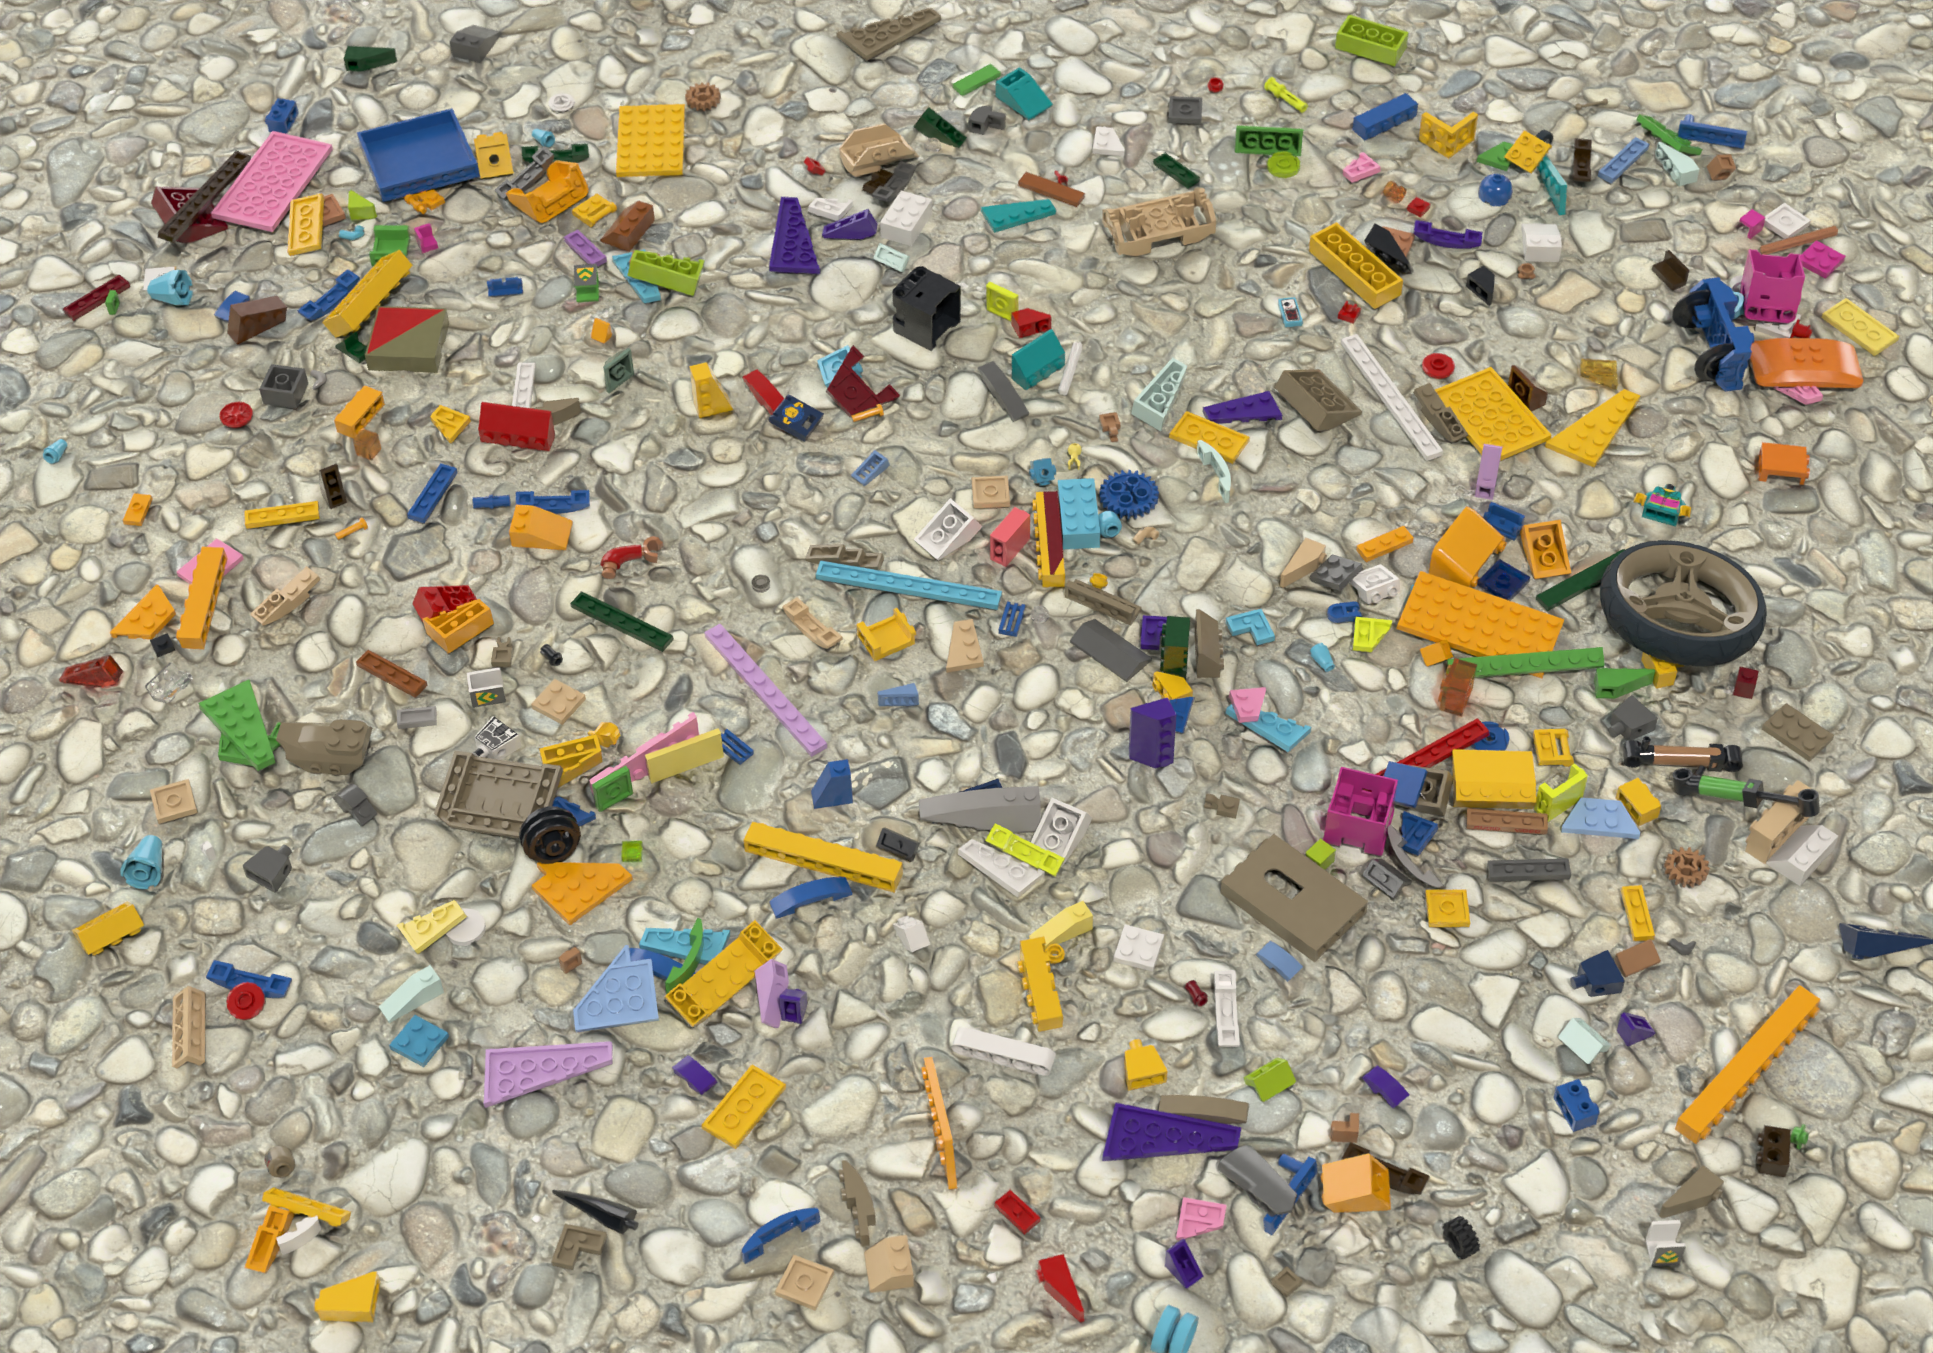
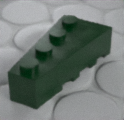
M1167 616L1166 624H1162V635L1165 636H1162L1161 647L1164 648H1161L1160 672L1183 677L1185 680L1187 676L1190 617Z

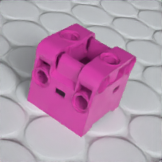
M1748 249L1740 286V293L1744 296V313L1748 319L1791 323L1795 320L1805 280L1800 254L1791 253L1783 257L1763 255L1758 250Z
M1341 767L1327 811L1323 840L1328 844L1341 847L1342 841L1344 844L1363 848L1365 843L1364 853L1382 857L1388 837L1387 827L1391 825L1394 815L1398 780ZM1362 788L1372 790V792L1364 791ZM1352 809L1354 813L1371 816L1370 820L1352 816Z

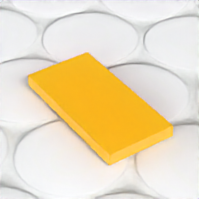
M322 193L291 200L287 250L289 256L321 249L324 196Z
M1188 411L1183 414L1169 433V438L1197 449V442L1202 440L1212 446L1222 456L1224 461L1231 464L1235 462L1250 441V437Z
M752 1064L702 1123V1129L737 1149L784 1092L786 1084Z

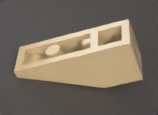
M1305 538L1282 572L1280 587L1284 588L1314 572L1327 558L1325 553L1326 545Z

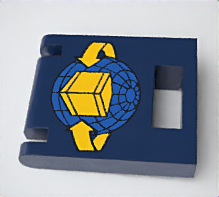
M788 394L769 417V422L805 442L822 421L824 413ZM809 418V422L812 424L806 429L803 425Z

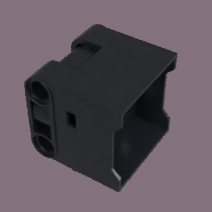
M918 266L914 268L892 290V304L896 308V313L893 316V331L929 351L936 347V341L949 328L956 327L961 322V286L926 267Z

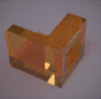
M362 429L353 440L356 454L371 461L381 450L378 434L369 430Z

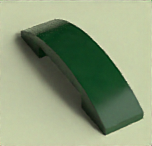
M571 144V149L549 150L554 155L551 164L556 160L577 163L589 157L588 144ZM522 146V160L532 163L534 161L532 156L538 152V146Z

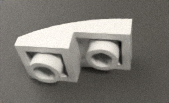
M317 1216L308 1217L297 1222V1231L287 1232L277 1237L282 1256L307 1244L321 1232L322 1229Z

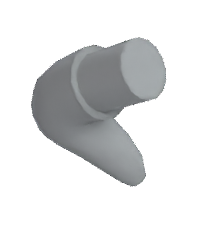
M311 371L310 375L317 379L313 385L315 390L326 383L327 378L320 371Z

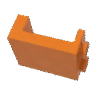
M1762 442L1759 452V481L1766 482L1768 475L1797 477L1800 479V485H1804L1805 479H1808L1810 474V468H1807L1810 455L1807 454L1806 447Z

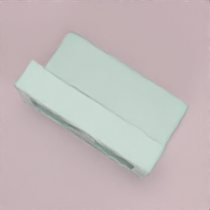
M1572 1018L1558 1036L1563 1043L1587 1064H1591L1599 1052H1607L1611 1047L1602 1036L1581 1018Z

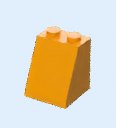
M1371 1154L1322 1165L1321 1181L1324 1191L1322 1201L1334 1213L1391 1210L1389 1171Z

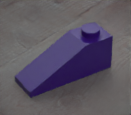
M865 209L824 226L822 236L823 238L837 239L869 238L877 233L878 224L870 210Z

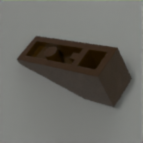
M334 464L319 470V486L328 507L333 509L346 504L347 500L338 465Z

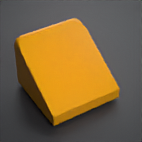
M595 318L591 338L605 344L612 337L610 323Z

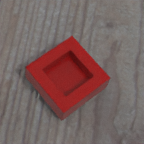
M807 156L803 161L807 165V170L814 175L817 173L823 176L826 172L817 160Z
M1415 197L1407 206V211L1422 217L1430 209L1431 203Z

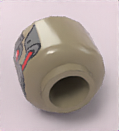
M279 1145L266 1152L264 1157L265 1165L271 1176L277 1178L286 1177L294 1170L295 1160L288 1147Z

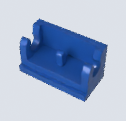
M1491 502L1488 512L1484 513L1483 518L1504 537L1515 541L1523 527L1525 515Z

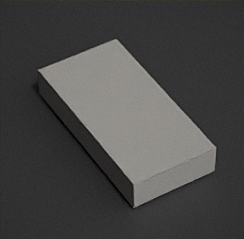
M436 706L397 710L398 729L437 725Z

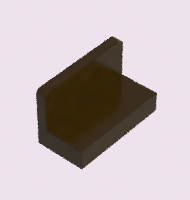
M1670 250L1665 251L1663 261L1652 265L1651 270L1672 291L1687 284L1689 269Z

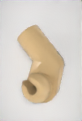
M1142 527L1133 537L1132 541L1140 545L1145 538L1155 540L1159 537V531L1154 527Z

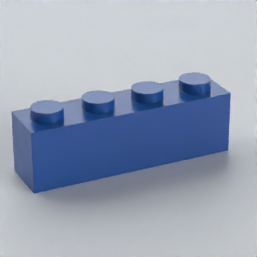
M1404 93L1354 117L1353 131L1364 141L1416 117L1418 103L1407 93Z

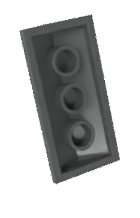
M1096 619L1082 623L1070 639L1071 644L1126 682L1152 661L1149 655Z

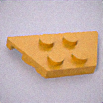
M156 584L110 631L111 637L117 638L118 635L128 636V639L142 638L151 640L167 625L176 613L160 586Z

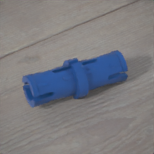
M492 494L485 497H473L474 509H494V507L511 506L510 495L493 496Z

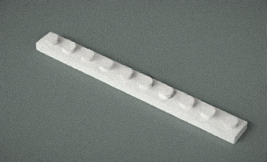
M1358 334L1341 339L1343 348L1424 459L1429 461L1442 456L1443 450Z

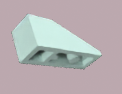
M431 965L408 978L379 1006V1009L387 1021L391 1023L443 994L441 980Z

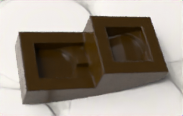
M884 169L872 173L871 180L863 184L862 191L873 194L879 186L884 187L894 173Z

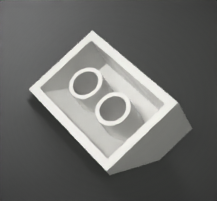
M1823 825L1800 826L1768 859L1766 864L1801 886L1834 850L1838 835Z

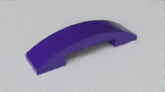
M1415 220L1413 234L1437 246L1466 249L1481 246L1483 232L1466 229L1465 234L1435 229L1432 228V223Z

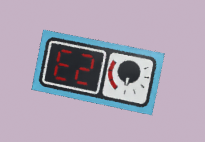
M1296 297L1278 299L1285 328L1302 326L1303 321Z

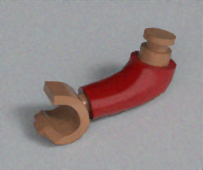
M654 536L647 538L643 543V547L641 545H629L607 551L600 563L603 567L602 576L607 579H614L616 570L620 569L623 563L642 559V556L649 562L657 563L658 553L650 551H659L663 547V542Z

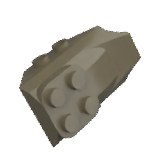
M338 719L332 723L282 722L276 741L283 747L286 753V760L307 772L348 775L363 764L373 728L367 726L363 721Z

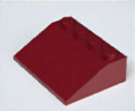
M156 186L151 204L164 224H166L199 188ZM211 203L176 242L193 243L227 230L228 225L223 220L212 218L211 212L215 206Z

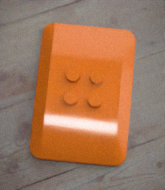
M1774 338L1757 340L1751 345L1750 362L1755 382L1760 386L1859 388L1863 385V376L1856 351L1850 343L1819 338Z

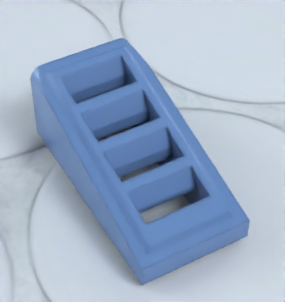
M874 450L851 474V477L863 486H866L890 466V463L886 457ZM862 474L866 478L862 479L861 477H859V475Z
M915 683L877 692L879 706L919 705V695Z

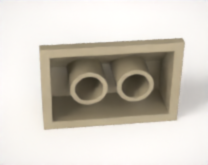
M1196 609L1194 636L1197 678H1220V670H1224V658H1220V655H1223V644H1219V640H1222V629H1218L1217 620L1202 610Z

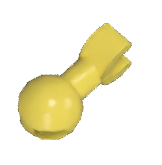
M1076 443L1070 444L1068 447V453L1071 456V459L1068 461L1069 470L1073 462L1077 465V469L1080 470L1078 456L1081 454L1082 448Z

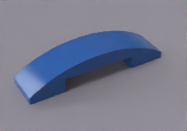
M347 269L335 279L337 284L316 302L309 300L297 310L298 313L309 321L328 314L357 285L360 280L359 276Z
M571 490V495L534 496V491L516 492V505L536 506L554 514L570 513L590 506L589 490Z
M846 877L822 878L786 890L770 900L769 903L775 918L778 919L794 914L795 908L830 897L835 901L851 896L852 891Z
M629 948L631 961L651 959L653 975L667 980L673 966L678 968L683 966V964L656 952Z
M217 960L213 961L206 975V979L230 990L240 983H254L262 989L265 998L285 997L292 978L277 974L267 977L234 969L233 964Z
M818 1208L799 1209L785 1213L759 1228L748 1239L741 1250L744 1264L763 1255L764 1244L798 1226L800 1231L804 1232L820 1223V1211Z

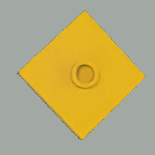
M1466 889L1425 891L1429 927H1470Z

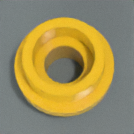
M1093 573V576L1090 577L1089 581L1095 588L1101 589L1108 585L1107 576L1103 574Z
M1051 944L1045 950V953L1049 954L1050 963L1057 964L1065 958V951L1059 944Z

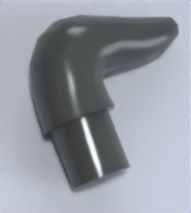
M1672 938L1669 945L1678 953L1689 955L1696 945V941L1684 945L1682 942Z

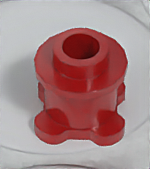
M1797 319L1790 338H1810L1813 332L1810 329L1811 325L1800 324V320Z

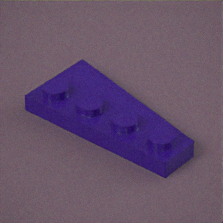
M1270 391L1203 407L1205 418L1217 424L1232 423L1234 420L1249 422L1250 419L1267 421V418H1275L1276 420H1282L1283 416Z

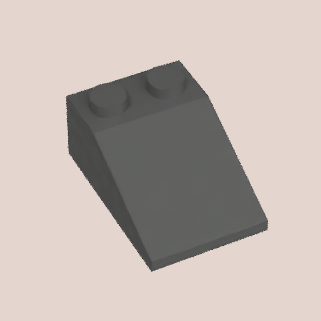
M476 25L461 29L449 41L452 57L482 63L502 35V32Z

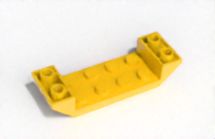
M754 920L740 932L736 940L685 983H679L664 998L694 1027L708 1019L756 978L755 970L770 959L774 960L783 949Z

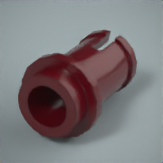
M1195 980L1186 983L1185 989L1193 998L1192 1002L1194 1005L1204 1006L1208 1002L1207 993L1201 990Z

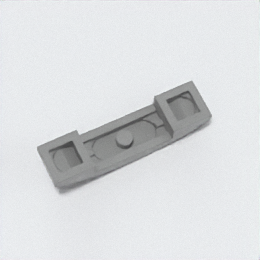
M1392 825L1388 826L1390 842L1403 865L1423 882L1437 889L1444 890L1446 887L1432 871L1429 870L1423 874L1402 849L1408 842Z

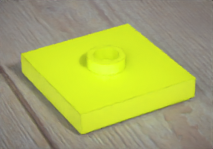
M989 281L986 285V309L1011 321V312L1019 310V295Z

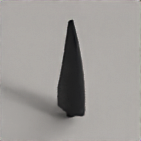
M552 1190V1194L585 1212L609 1229L624 1234L628 1228L633 1230L638 1228L639 1223L634 1221L637 1214L635 1209L587 1194Z

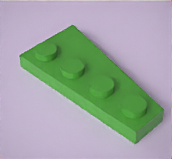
M1638 115L1636 120L1641 123V127L1651 130V134L1663 139L1662 142L1664 144L1672 146L1673 149L1680 153L1701 154L1703 149L1690 146L1692 142L1678 137V133L1667 129L1665 125L1651 116Z

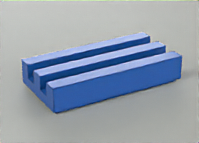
M1007 601L999 626V634L1017 637L1026 609L1025 604L1018 606V603L1012 605L1011 602ZM1012 610L1007 629L1004 630L1009 611ZM1016 611H1020L1014 631H1011Z
M728 729L724 731V734L721 733L722 741L732 749L730 750L722 743L723 752L737 764L741 765L754 754L752 748ZM733 751H735V752H737L739 755H741L742 758H740V757H739L737 754H735Z

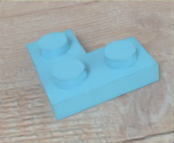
M1262 609L1226 617V624L1232 636L1250 632L1256 645L1275 641V635Z

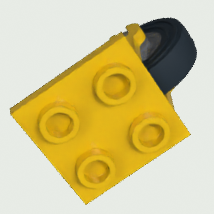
M1524 130L1504 158L1532 174L1552 148L1553 134L1547 130H1541L1534 136Z

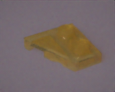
M1581 359L1580 376L1617 390V361Z

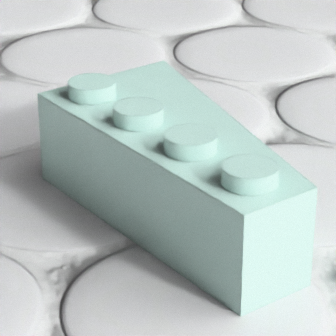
M1172 358L1134 400L1131 414L1161 431L1184 382L1187 365Z

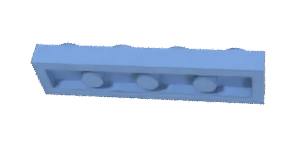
M1635 137L1598 172V177L1612 184L1649 149L1650 144Z

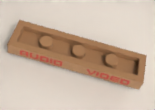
M1467 808L1466 829L1547 835L1548 817L1547 814Z

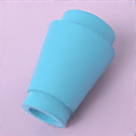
M537 128L532 131V137L542 146L551 147L554 144L555 136L552 132Z
M59 439L45 448L43 453L45 461L51 464L58 462L68 446L67 442Z
M1318 643L1310 649L1311 657L1325 672L1334 669L1335 665L1326 645Z

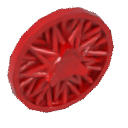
M1432 353L1423 359L1422 370L1432 378L1443 379L1453 374L1455 363L1446 354Z
M232 402L221 409L219 413L220 421L227 427H242L251 421L253 410L245 402Z
M240 983L229 992L226 1000L227 1009L236 1019H253L263 1010L265 994L254 983Z

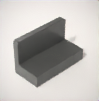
M1373 858L1362 874L1392 898H1397L1404 885H1411L1413 882L1384 859Z

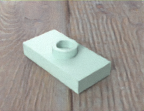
M879 243L873 259L900 272H904L910 256Z

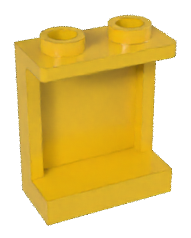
M898 608L893 609V616L868 627L863 621L856 624L857 637L874 661L915 644L916 631L912 625L908 624L905 614L901 613Z

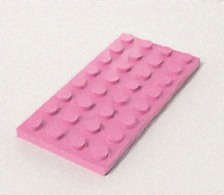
M272 131L211 212L212 218L273 232L289 211L291 200L299 197L333 150L332 144Z

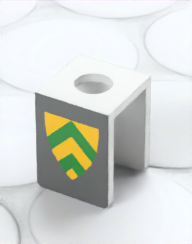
M500 668L467 673L473 708L506 702Z
M1680 1220L1651 1222L1646 1238L1651 1266L1680 1265L1686 1248L1685 1243H1676L1675 1241L1681 1225Z

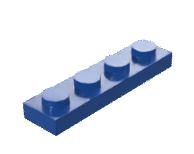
M440 463L407 513L408 519L421 523L427 521L457 475V468Z

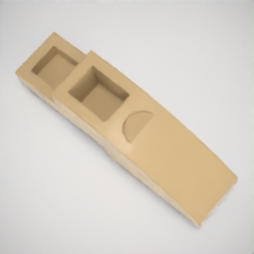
M306 566L281 591L279 589L274 590L250 615L263 626L284 617L310 597L308 591L321 580L320 577Z

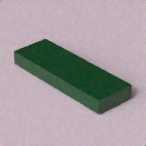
M1166 152L1153 159V164L1187 189L1200 181L1198 175Z

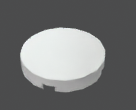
M462 909L467 917L449 930L446 936L453 944L468 946L482 938L486 925L483 916L478 911Z

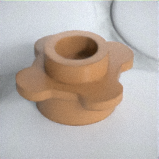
M1524 263L1518 267L1519 278H1535V268L1532 264Z

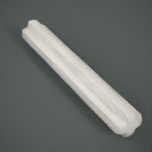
M1074 342L1058 388L1060 395L1065 396L1068 394L1081 354V342Z

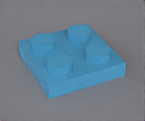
M414 1015L389 1046L392 1051L424 1068L449 1038V1034Z

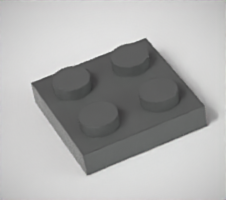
M1170 96L1169 123L1201 124L1202 97Z
M1332 554L1310 575L1311 582L1341 591L1363 570L1362 563Z

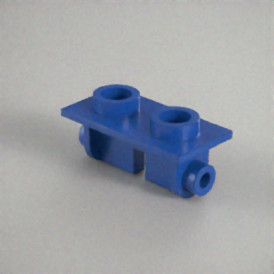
M502 278L487 281L489 297L523 294L522 278H506V282H503Z

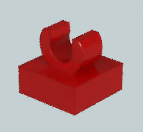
M1346 301L1338 313V319L1354 324L1361 313V308L1357 304L1351 305Z

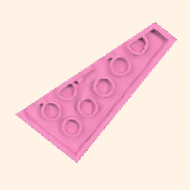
M694 711L688 715L689 719L681 724L678 721L672 725L674 728L666 734L660 733L637 748V753L631 757H623L620 759L621 763L614 768L608 767L591 778L589 783L593 796L592 784L624 766H627L630 770L631 782L642 779L648 775L646 754L698 736V722Z

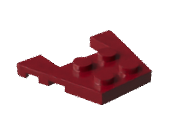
M854 345L849 350L826 390V393L849 417L876 408L877 404L884 405L900 397V394L890 384L876 395L852 368L863 360L864 356Z

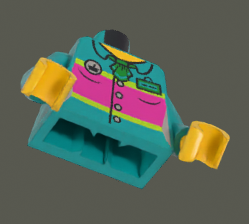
M1666 484L1664 488L1657 486L1653 491H1649L1646 494L1636 493L1633 501L1644 506L1643 518L1675 527L1679 516L1690 518L1692 509L1690 506H1686L1684 500L1681 499V493L1675 491L1676 488L1672 484Z

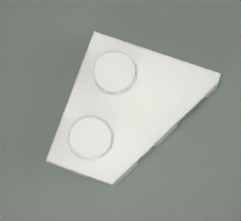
M816 198L808 206V212L838 221L851 209L853 200L848 199L847 203H838V199Z

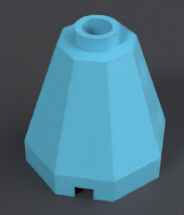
M172 270L150 281L147 292L152 299L174 305H189L193 296V290L189 291V286H192V280L186 270Z

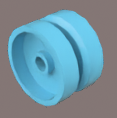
M1168 1305L1157 1324L1150 1350L1154 1353H1166L1168 1349L1169 1353H1188L1197 1330L1199 1317L1187 1312L1181 1318L1180 1309Z

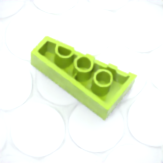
M635 250L627 276L694 296L705 260L699 259L696 262L690 261V258L683 257L682 260L673 258V255L666 254V256L661 257L657 253Z

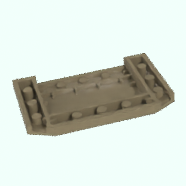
M454 751L434 814L454 829L519 839V832L526 818L540 808L552 806L563 768L550 764L539 766L478 757L473 753Z

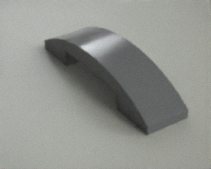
M545 146L532 156L534 161L511 182L506 179L495 189L504 200H508L506 192L519 188L524 192L545 173L554 159V155Z
M901 161L894 169V175L884 187L879 186L872 194V197L886 202L895 200L900 191H904L916 170V165Z

